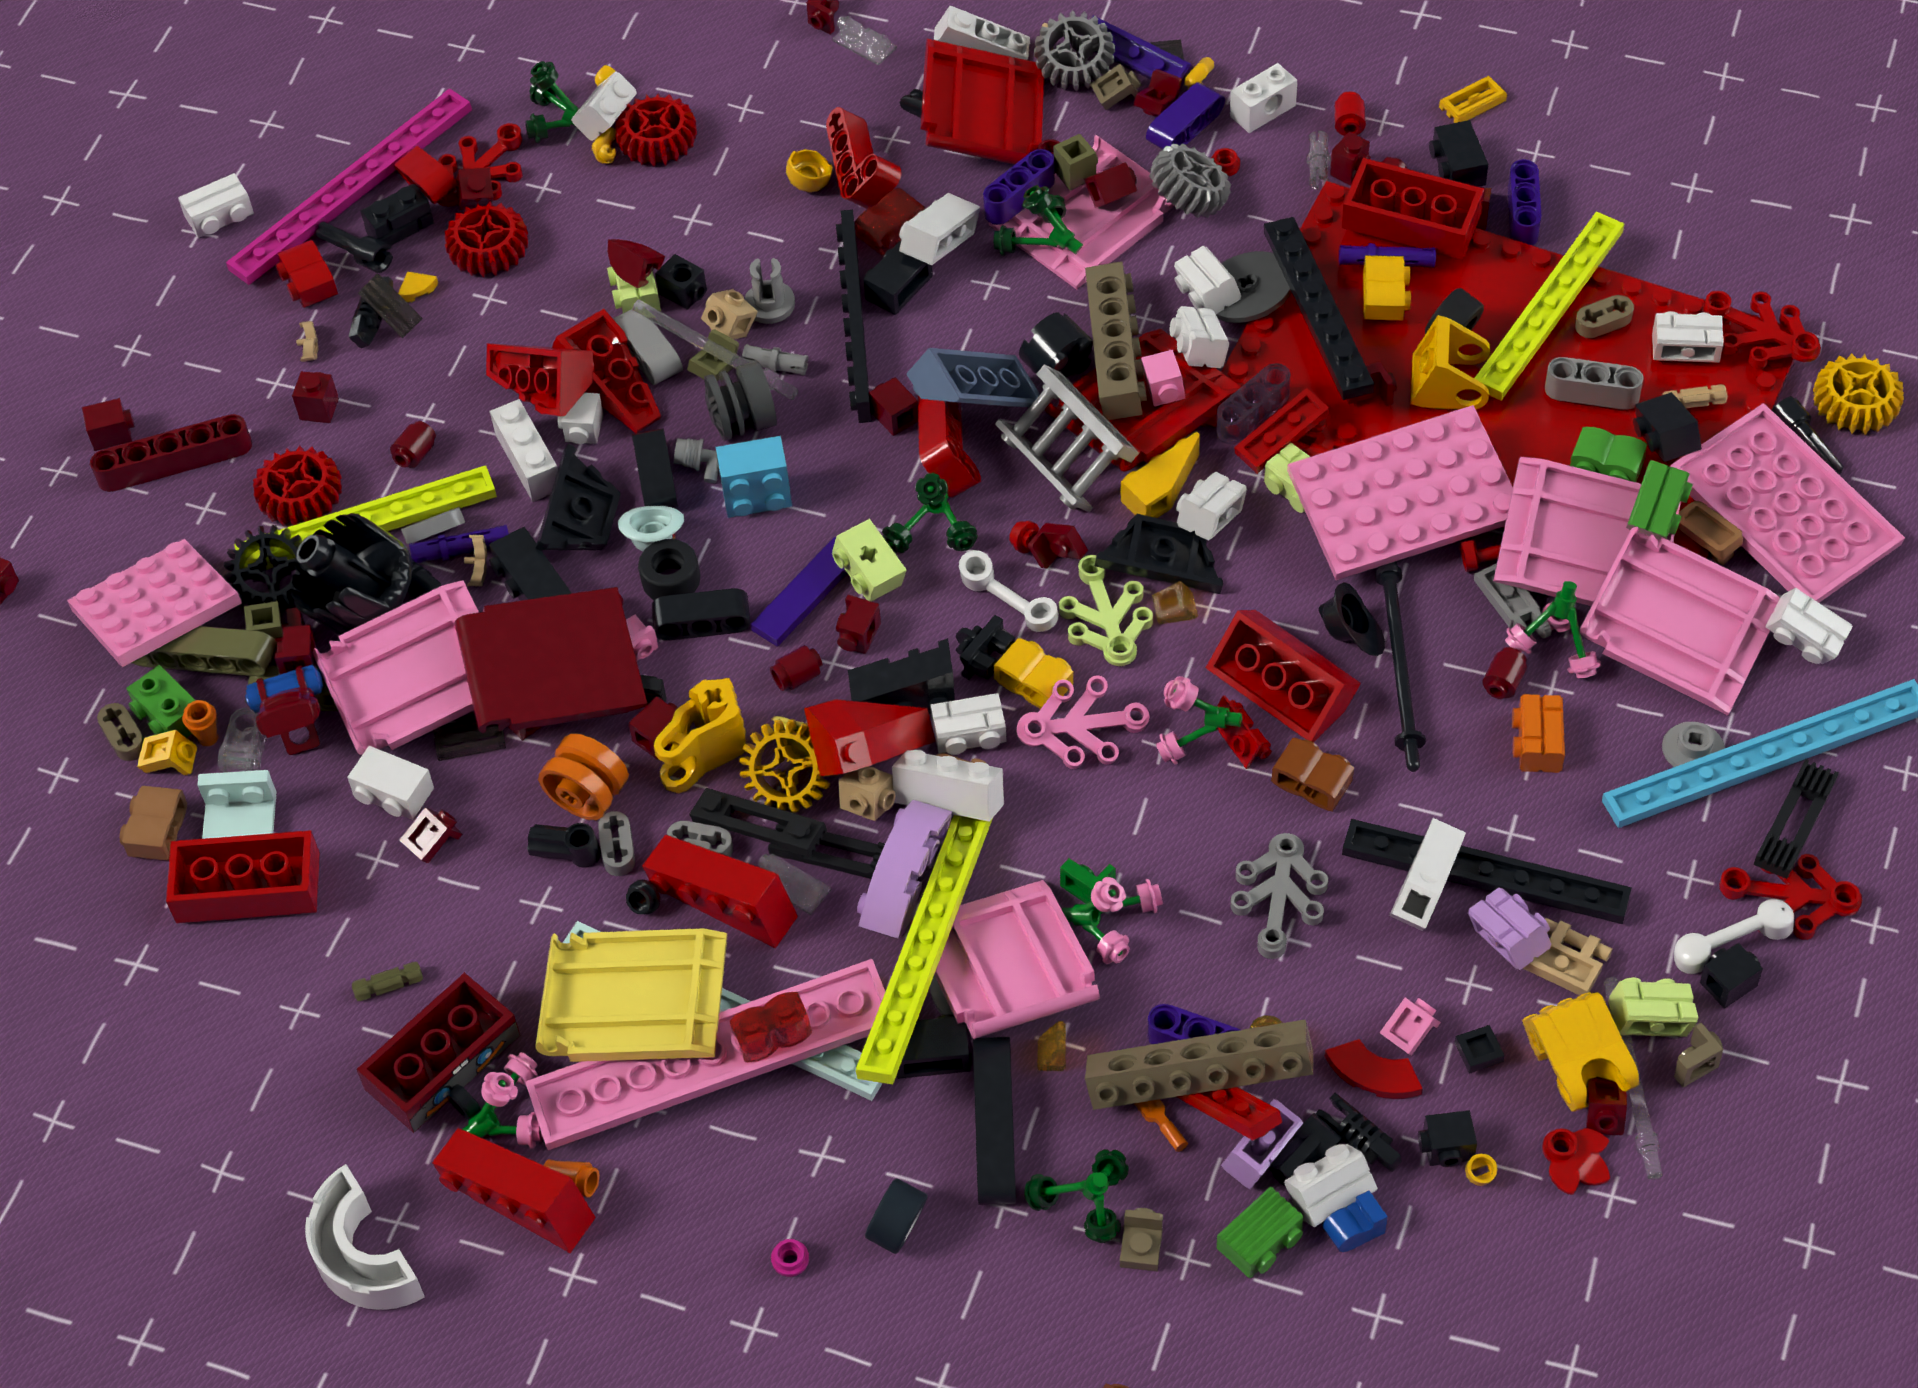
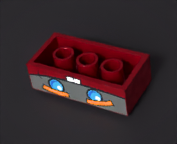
M464 972L356 1070L364 1090L414 1133L449 1101L446 1095L453 1086L459 1084L464 1088L521 1035L514 1014Z

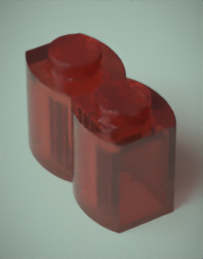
M896 188L887 193L877 205L866 209L855 220L856 236L881 256L885 255L887 250L893 249L902 240L899 234L903 224L914 218L920 211L925 210V206L901 188Z
M798 992L779 994L770 999L763 1007L758 1006L745 1009L737 1013L729 1021L734 1040L744 1062L763 1060L772 1055L778 1047L785 1048L797 1045L812 1034L808 1013Z

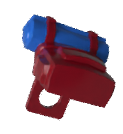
M314 665L298 666L296 670L265 680L259 678L256 682L247 685L246 702L251 710L259 713L256 717V724L260 733L266 735L267 738L281 735L289 755L320 745V739L314 724L319 716L320 706L317 698L314 696L322 692L323 676ZM306 727L309 731L308 740L300 744L293 742L289 737V732Z

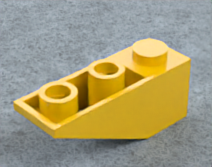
M1195 432L1188 438L1180 439L1174 447L1162 455L1154 456L1148 464L1136 472H1130L1121 481V502L1134 515L1141 514L1158 518L1173 507L1199 456L1200 434Z

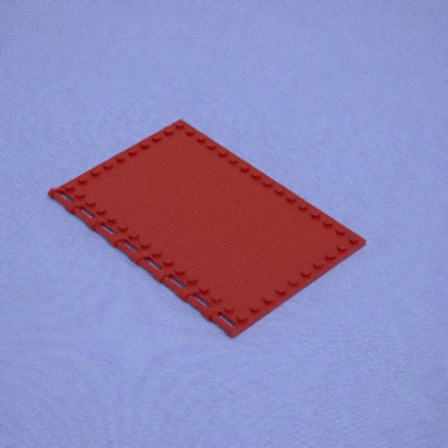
M1326 181L1304 220L1300 231L1365 365L1381 362L1387 373L1391 372L1397 385V390L1393 392V404L1386 406L1380 395L1350 405L1347 400H1342L1299 306L1291 293L1287 301L1277 310L1265 317L1248 322L1221 371L1244 388L1246 393L1200 426L1210 425L1246 438L1305 388H1308L1329 407L1330 412L1326 418L1294 443L1295 446L1312 457L1459 410L1426 408L1410 404L1413 353L1425 336V328L1434 312L1448 295L1457 288L1464 289L1484 305V311L1471 331L1489 342V357L1484 362L1474 365L1450 364L1475 378L1564 255L1475 228L1463 260L1436 253L1435 268L1410 267L1409 286H1405V291H1411L1410 311L1404 310L1403 320L1364 319V265H1339V246H1368V243H1375L1376 246L1383 247L1412 246L1342 228L1343 203L1350 188ZM1598 266L1502 401L1489 395L1488 402L1483 407L1476 409L1513 487L1520 457L1545 459L1570 466L1571 456L1583 427H1596L1614 435L1631 436L1647 443L1643 437H1638L1634 429L1633 419L1637 418L1635 407L1631 409H1617L1559 401L1549 397L1545 392V382L1548 365L1555 358L1568 357L1637 368L1641 371L1644 378L1639 403L1662 396L1665 391L1677 390V393H1680L1681 389L1704 386L1711 389L1712 385H1725L1727 401L1724 404L1713 405L1712 402H1709L1708 406L1686 408L1698 421L1701 444L1763 403L1772 410L1795 359L1787 357L1768 360V364L1764 368L1752 367L1748 362L1751 349L1756 346L1765 348L1781 346V344L1772 341L1741 346L1738 352L1732 355L1722 352L1719 363L1653 360L1652 332L1656 313L1674 311L1678 314L1696 315L1704 312L1705 300ZM1615 295L1626 296L1633 302L1632 320L1625 327L1594 338H1586L1577 333L1575 329L1577 312L1582 307ZM1746 313L1756 319L1761 320V318L1758 316ZM1722 319L1723 334L1752 332L1730 320ZM1778 323L1780 330L1791 334L1789 327ZM1465 344L1459 347L1458 351L1464 355L1473 356L1481 353L1483 349L1475 344ZM1465 389L1456 394L1460 399L1467 401L1476 400L1481 397L1478 391L1472 389ZM1647 445L1645 461L1636 483L1642 484L1650 460L1670 467L1671 464L1683 456L1664 462L1656 452H1651ZM1690 495L1687 503L1681 502L1679 512L1695 501ZM1677 529L1673 543L1706 559L1709 558L1711 553L1709 550L1701 547Z

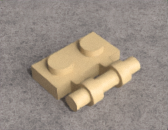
M1545 918L1550 927L1547 934L1551 935L1549 938L1551 947L1538 958L1534 957L1533 961L1523 969L1575 994L1582 995L1590 992L1603 966V963L1592 958L1596 956L1607 962L1613 949L1600 943L1601 939L1593 935L1587 937L1572 930L1570 924L1563 921L1557 923ZM1566 942L1578 949H1581V951H1575L1563 945V943Z

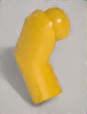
M1209 57L1202 58L1185 77V86L1189 89L1197 82L1202 83V80L1214 68V61Z
M612 127L601 133L592 143V151L597 161L602 164L612 163L616 156L615 148L612 149L610 146L616 139V130Z

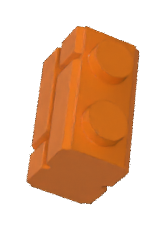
M1523 694L1520 697L1519 708L1512 709V728L1519 729V737H1513V757L1519 758L1521 771L1538 772L1542 770L1543 772L1559 773L1562 771L1565 758L1563 697L1561 695H1544L1540 697V695Z

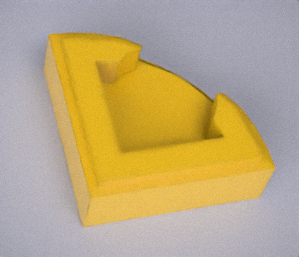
M407 272L397 294L399 302L415 301L416 297L422 296L427 292L428 294L432 293L438 285L437 276Z

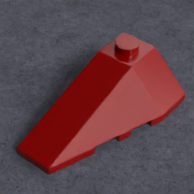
M838 699L804 708L820 776L852 772L901 755L907 750L911 751L936 742L928 708Z

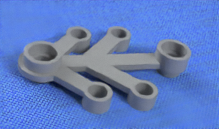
M1282 833L1272 838L1269 843V852L1253 862L1242 861L1236 866V880L1242 885H1251L1256 881L1257 875L1276 865L1274 876L1249 892H1235L1231 896L1230 905L1234 914L1243 916L1247 915L1253 906L1272 895L1267 928L1259 933L1257 942L1259 953L1268 959L1279 958L1286 950L1287 938L1281 930L1286 897L1300 911L1302 920L1306 924L1314 926L1323 920L1324 908L1322 904L1317 901H1310L1289 876L1292 867L1306 881L1307 890L1314 895H1321L1326 892L1328 876L1323 871L1314 870L1303 858V842L1300 838L1290 833ZM1281 847H1290L1292 849L1286 851L1281 849ZM1249 870L1252 874L1244 876L1240 872ZM1313 880H1320L1323 884L1317 886L1311 882ZM1243 900L1247 902V905L1238 906L1236 902ZM1310 910H1315L1319 914L1316 916H1310L1307 914V912ZM1274 937L1278 940L1275 942H1270L1266 938Z

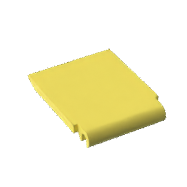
M704 928L584 933L583 938L571 933L570 943L560 942L558 936L554 933L550 941L536 1050L546 1056H568L570 1062L715 1057L727 933Z

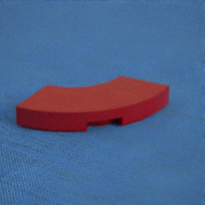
M1360 1039L1325 1050V1058L1334 1072L1354 1088L1357 1086L1363 1090L1375 1093L1377 1097L1389 1099H1404L1422 1095L1423 1088L1408 1058L1392 1060L1379 1057L1367 1050Z

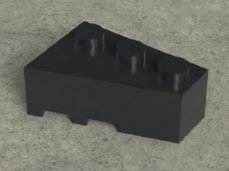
M948 638L938 641L939 647L922 653L916 648L908 651V657L891 663L888 658L848 670L851 701L928 708L929 714H931V704L955 701L953 669Z

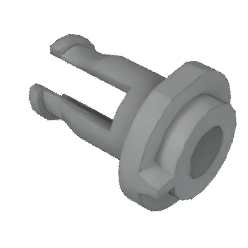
M759 258L755 259L749 268L752 277V289L746 293L745 300L758 311L754 320L765 324H773L785 320L795 308L794 293L788 285L783 283L782 275L780 274L781 265L775 258L771 259V280L763 281Z

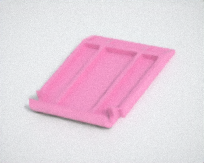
M1097 135L1094 136V145L1092 147L1098 157L1096 173L1126 162L1136 175L1137 183L1135 185L1138 191L1095 208L1086 184L1069 190L1055 173V183L1048 193L1049 195H1060L1064 198L1066 214L1062 221L1067 229L1075 234L1074 238L1083 244L1082 248L1077 254H1074L1068 248L1062 249L1059 245L1053 247L1048 245L1016 244L1076 290L1087 282L1086 267L1109 264L1160 225L1163 222V215L1174 206L1172 203H1167V199L1164 196L1158 194L1159 189L1153 187V180L1149 177L1150 172ZM1026 208L1004 224L996 225L989 223V226L996 231H1000L1002 225L1007 228H1015L1016 237L1049 238L1054 229L1051 223H1046L1042 217L1032 214Z
M1520 457L1493 582L1556 597L1557 592L1562 590L1563 583L1571 581L1577 585L1575 592L1576 602L1592 606L1630 532L1626 526L1641 484L1545 459ZM1680 501L1679 506H1678V509H1677V511H1676V514H1678V515H1679V509H1680L1681 501ZM1637 533L1644 539H1649L1650 537L1646 534ZM1669 533L1667 540L1673 542L1674 535Z
M1633 527L1579 629L1581 635L1604 647L1605 649L1602 654L1715 710L1729 715L1770 632L1766 628V624L1771 614L1775 611L1774 609L1780 597L1768 588L1663 537L1660 542H1658L1653 534L1650 535L1649 539H1644L1637 534L1639 528Z
M463 580L442 585L338 636L340 641H329L331 649L326 653H320L318 649L314 648L312 652L314 659L359 755H363L368 746L380 750L389 745L391 750H394L474 710L454 622L463 615L479 613Z
M1044 880L960 905L934 974L957 1023L965 1022L974 1039L1099 1000L1100 997L1097 984L1092 985V982L1095 981L1094 969L1051 888Z

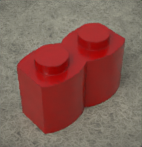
M313 240L277 253L280 263L275 265L282 281H289L286 286L292 300H299L303 308L338 294L334 278Z

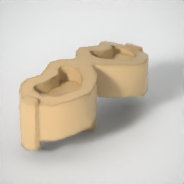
M312 321L301 322L299 325L301 328L303 327L306 339L296 340L297 346L303 345L301 362L316 360L318 337Z
M469 535L472 538L475 557L464 558L465 564H474L473 575L467 586H482L487 571L486 543L483 535Z

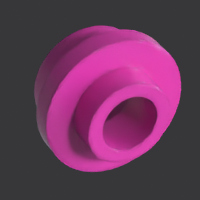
M785 1239L779 1242L771 1254L772 1266L782 1276L793 1277L801 1274L809 1263V1253L806 1246L794 1239ZM787 1256L797 1257V1260L793 1263L784 1262Z

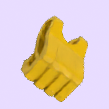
M730 678L705 679L690 689L689 698L691 699L675 711L672 721L655 739V756L664 762L660 769V778L667 791L678 794L685 792L706 772L739 757L745 752L743 749L744 744H746L744 719L741 716L737 695ZM694 721L696 729L689 732L690 726ZM672 743L670 751L664 750L668 744ZM680 767L685 769L686 774L683 778L679 780L670 779Z
M1588 992L1575 999H1564L1557 1003V1006L1550 1005L1544 1007L1539 1011L1540 1015L1532 1014L1522 1019L1530 1045L1538 1061L1549 1059L1557 1076V1088L1571 1111L1575 1112L1588 1107L1586 1102V1085L1588 1080L1600 1077L1616 1082L1622 1091H1628L1639 1086V1073L1636 1064L1599 992Z

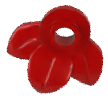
M1561 1128L1549 1132L1543 1140L1542 1151L1546 1159L1550 1161L1549 1176L1558 1189L1573 1195L1578 1188L1579 1182L1593 1186L1607 1183L1610 1180V1173L1599 1153L1607 1147L1609 1139L1602 1133L1589 1128L1576 1132ZM1558 1145L1564 1146L1567 1152H1559L1554 1147Z

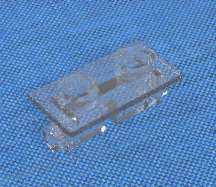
M841 16L838 19L837 26L840 28V32L832 41L869 61L880 65L897 49V46L888 40L887 35L879 34L868 27L864 29L863 25L853 20L851 16Z
M764 854L759 860L760 867L779 875L792 904L810 915L832 890L828 885L775 854L770 856Z

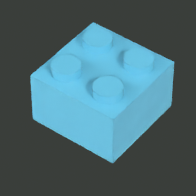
M781 436L716 447L728 518L792 507Z

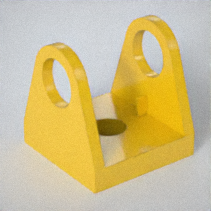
M1438 315L1413 353L1410 404L1426 408L1463 409L1474 405L1475 409L1483 407L1489 399L1488 388L1483 383L1450 364L1474 365L1484 362L1490 355L1489 342L1454 320ZM1465 344H1475L1480 346L1483 351L1477 355L1469 356L1460 353L1458 349ZM1465 389H1472L1478 391L1481 397L1476 400L1467 401L1460 399L1456 394Z

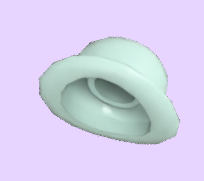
M667 506L634 508L621 516L618 520V528L625 537L631 539L637 549L644 551L645 548L654 542L663 539H675V532L684 523V514L675 508Z

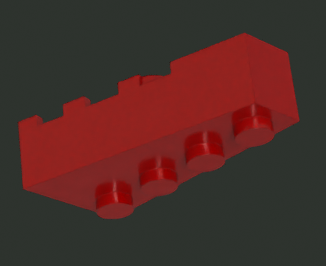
M664 835L642 865L649 878V882L657 888L659 893L668 894L775 949L798 917L777 873L669 835Z
M460 1128L455 1131L432 1162L440 1174L439 1181L446 1188L453 1192L461 1191L476 1202L491 1208L568 1253L572 1252L596 1218L571 1177Z

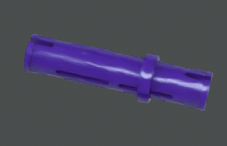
M1368 243V246L1340 245L1339 265H1364L1365 255L1404 256V266L1435 268L1436 248L1376 246L1375 243Z
M506 524L445 537L442 534L438 535L437 539L410 543L409 547L412 560L416 563L442 558L443 561L450 560L449 557L474 552L472 538L469 535H483L488 550L490 549V543L509 533Z

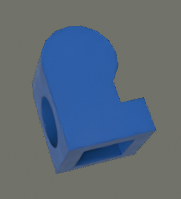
M1368 1190L1357 1196L1356 1202L1332 1213L1326 1218L1322 1226L1339 1252H1347L1384 1234L1388 1216Z

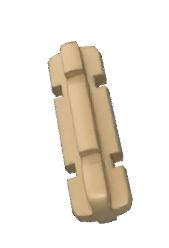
M1723 384L1712 385L1711 389L1704 386L1681 389L1680 393H1677V390L1665 391L1663 393L1665 395L1672 392L1685 408L1708 406L1709 402H1712L1713 405L1724 404L1727 401V391Z

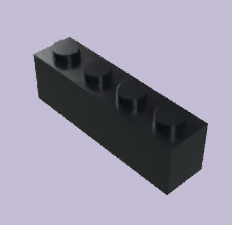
M525 527L489 544L493 556L489 559V563L498 577L503 575L506 580L504 581L506 589L513 599L518 597L522 601L571 594V591L542 550L535 549L536 542Z

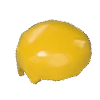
M804 149L791 153L786 165V174L793 186L801 191L811 193L817 192L827 185L833 167L817 151Z

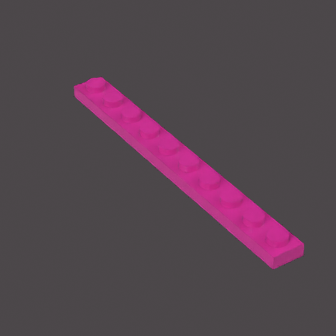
M449 88L226 262L228 270L246 284L250 285L280 262L277 253L304 243L316 233L319 223H329L392 174L396 170L394 164L415 146L424 149L471 112L470 102Z

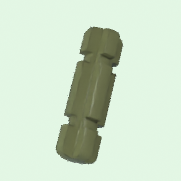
M414 961L404 964V969L399 970L398 967L371 975L370 980L366 981L365 978L353 981L352 989L356 1000H366L372 998L371 994L376 993L378 996L402 988L406 982H409V985L421 982L423 974L420 965Z

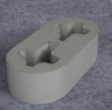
M460 507L402 528L401 531L408 545L465 523Z
M618 811L606 813L599 820L598 824L604 867L611 875L623 876L631 872L635 866L630 823L624 813ZM618 825L619 837H612L611 826ZM621 849L622 862L615 863V850Z
M678 821L667 830V835L677 839H681L684 834H687L689 838H685L684 841L729 857L733 853L731 835L724 828L690 821ZM717 841H722V844L718 845L717 849L711 848V845H715Z

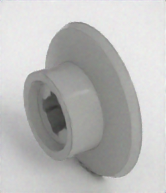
M1683 722L1675 725L1667 731L1662 741L1663 754L1673 767L1725 749L1721 736L1710 726L1699 722ZM1691 741V742H1695V743H1700L1701 745L1693 744V743L1690 744L1689 742Z

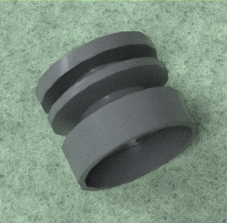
M758 361L737 366V382L734 383L725 370L720 371V387L713 374L704 376L707 409L711 421L718 429L723 441L732 439L731 424H733L737 435L743 436L745 434L744 420L749 419L755 431L777 426L776 411L770 388Z

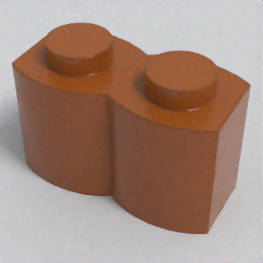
M1292 738L1272 769L1271 781L1286 792L1302 796L1308 802L1333 812L1353 781L1354 767L1341 755L1323 753L1310 740Z

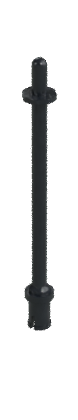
M1397 561L1378 567L1375 572L1376 582L1384 588L1402 733L1395 737L1394 743L1399 750L1405 752L1407 769L1411 772H1416L1420 768L1418 748H1422L1425 745L1426 737L1420 731H1416L1397 590V584L1402 580V570L1398 567Z

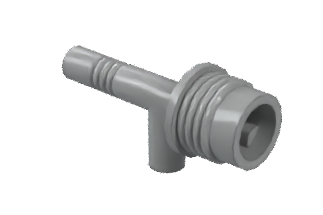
M677 438L674 464L687 466V468H696V471H699L701 462H707L704 481L712 484L716 483L719 471L716 451L703 449L704 439L690 440L688 438L686 440Z

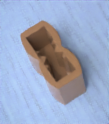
M141 786L137 796H133L130 801L131 816L127 824H123L120 830V843L124 846L128 856L169 860L171 841L177 840V834L182 826L187 810V801L182 790Z

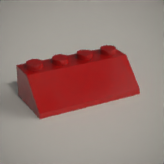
M1256 609L1238 610L1205 667L1297 734L1312 742H1315L1346 711L1361 685L1358 680Z

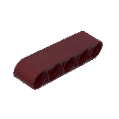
M230 414L100 450L91 457L90 466L99 487L103 491L113 492L242 456L250 451L252 439L244 418L240 415Z

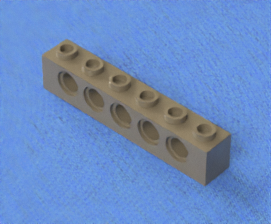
M1122 261L1086 267L1098 391L1103 416L1107 420L1143 415L1141 401H1147L1144 381L1139 382L1138 380L1144 378L1142 360H1136V357L1142 356L1139 337L1133 338V335H1139L1136 315L1131 316V314L1136 313L1134 295H1128L1129 292H1134L1131 273L1125 274Z
M1306 1019L1087 1055L1085 1082L1093 1110L1313 1075V1047Z

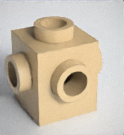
M730 289L712 293L706 301V308L701 319L711 328V331L716 329L732 339L747 337L758 311L744 299L741 293Z
M869 766L846 773L839 779L840 808L876 821L895 802L896 794L893 790V776Z

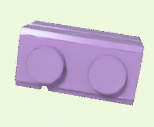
M1499 887L1487 895L1485 901L1480 900L1469 908L1468 915L1475 931L1516 969H1523L1533 961L1534 957L1538 958L1551 947L1547 934L1550 930L1548 923L1539 913L1530 914L1528 906L1518 894L1511 896L1503 888Z
M1273 1099L1270 1105L1280 1110L1283 1123L1271 1129L1265 1136L1254 1141L1244 1136L1221 1164L1226 1172L1249 1189L1254 1186L1303 1124L1298 1116L1275 1099Z

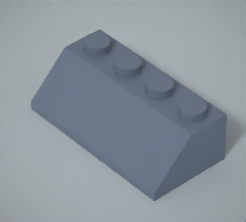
M928 348L906 373L913 384L915 393L921 399L1029 408L1040 395L1016 355Z

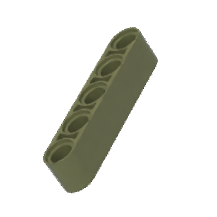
M199 626L131 663L137 666L152 668L160 665L164 669L262 676L277 649V641L270 635L260 631Z

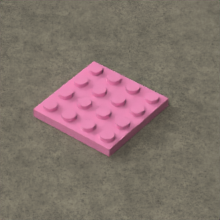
M185 539L169 544L164 550L150 557L140 559L128 569L110 575L105 581L91 588L83 589L76 596L67 600L72 612L122 667L242 604L238 592Z

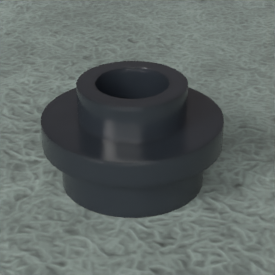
M637 880L628 888L626 903L630 910L636 914H651L660 905V894L651 882Z

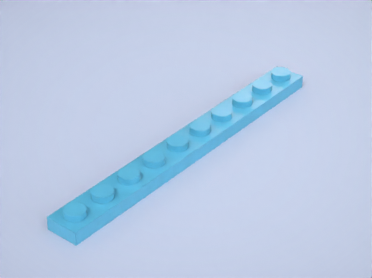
M1915 679L1605 792L1603 793L1602 802L1616 826L1621 828L1918 718V684Z

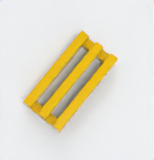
M1487 76L1441 99L1439 108L1442 111L1447 110L1446 115L1449 118L1453 117L1454 123L1468 121L1505 102L1507 93L1490 76ZM1468 99L1467 101H1465V102H1463V103H1461V104H1459V105H1457V106H1454V105H1456V104H1458V103H1460V102H1462V101Z

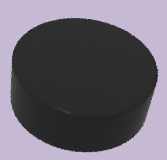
M456 1084L447 1092V1099L464 1118L469 1120L481 1111L476 1100L461 1085Z

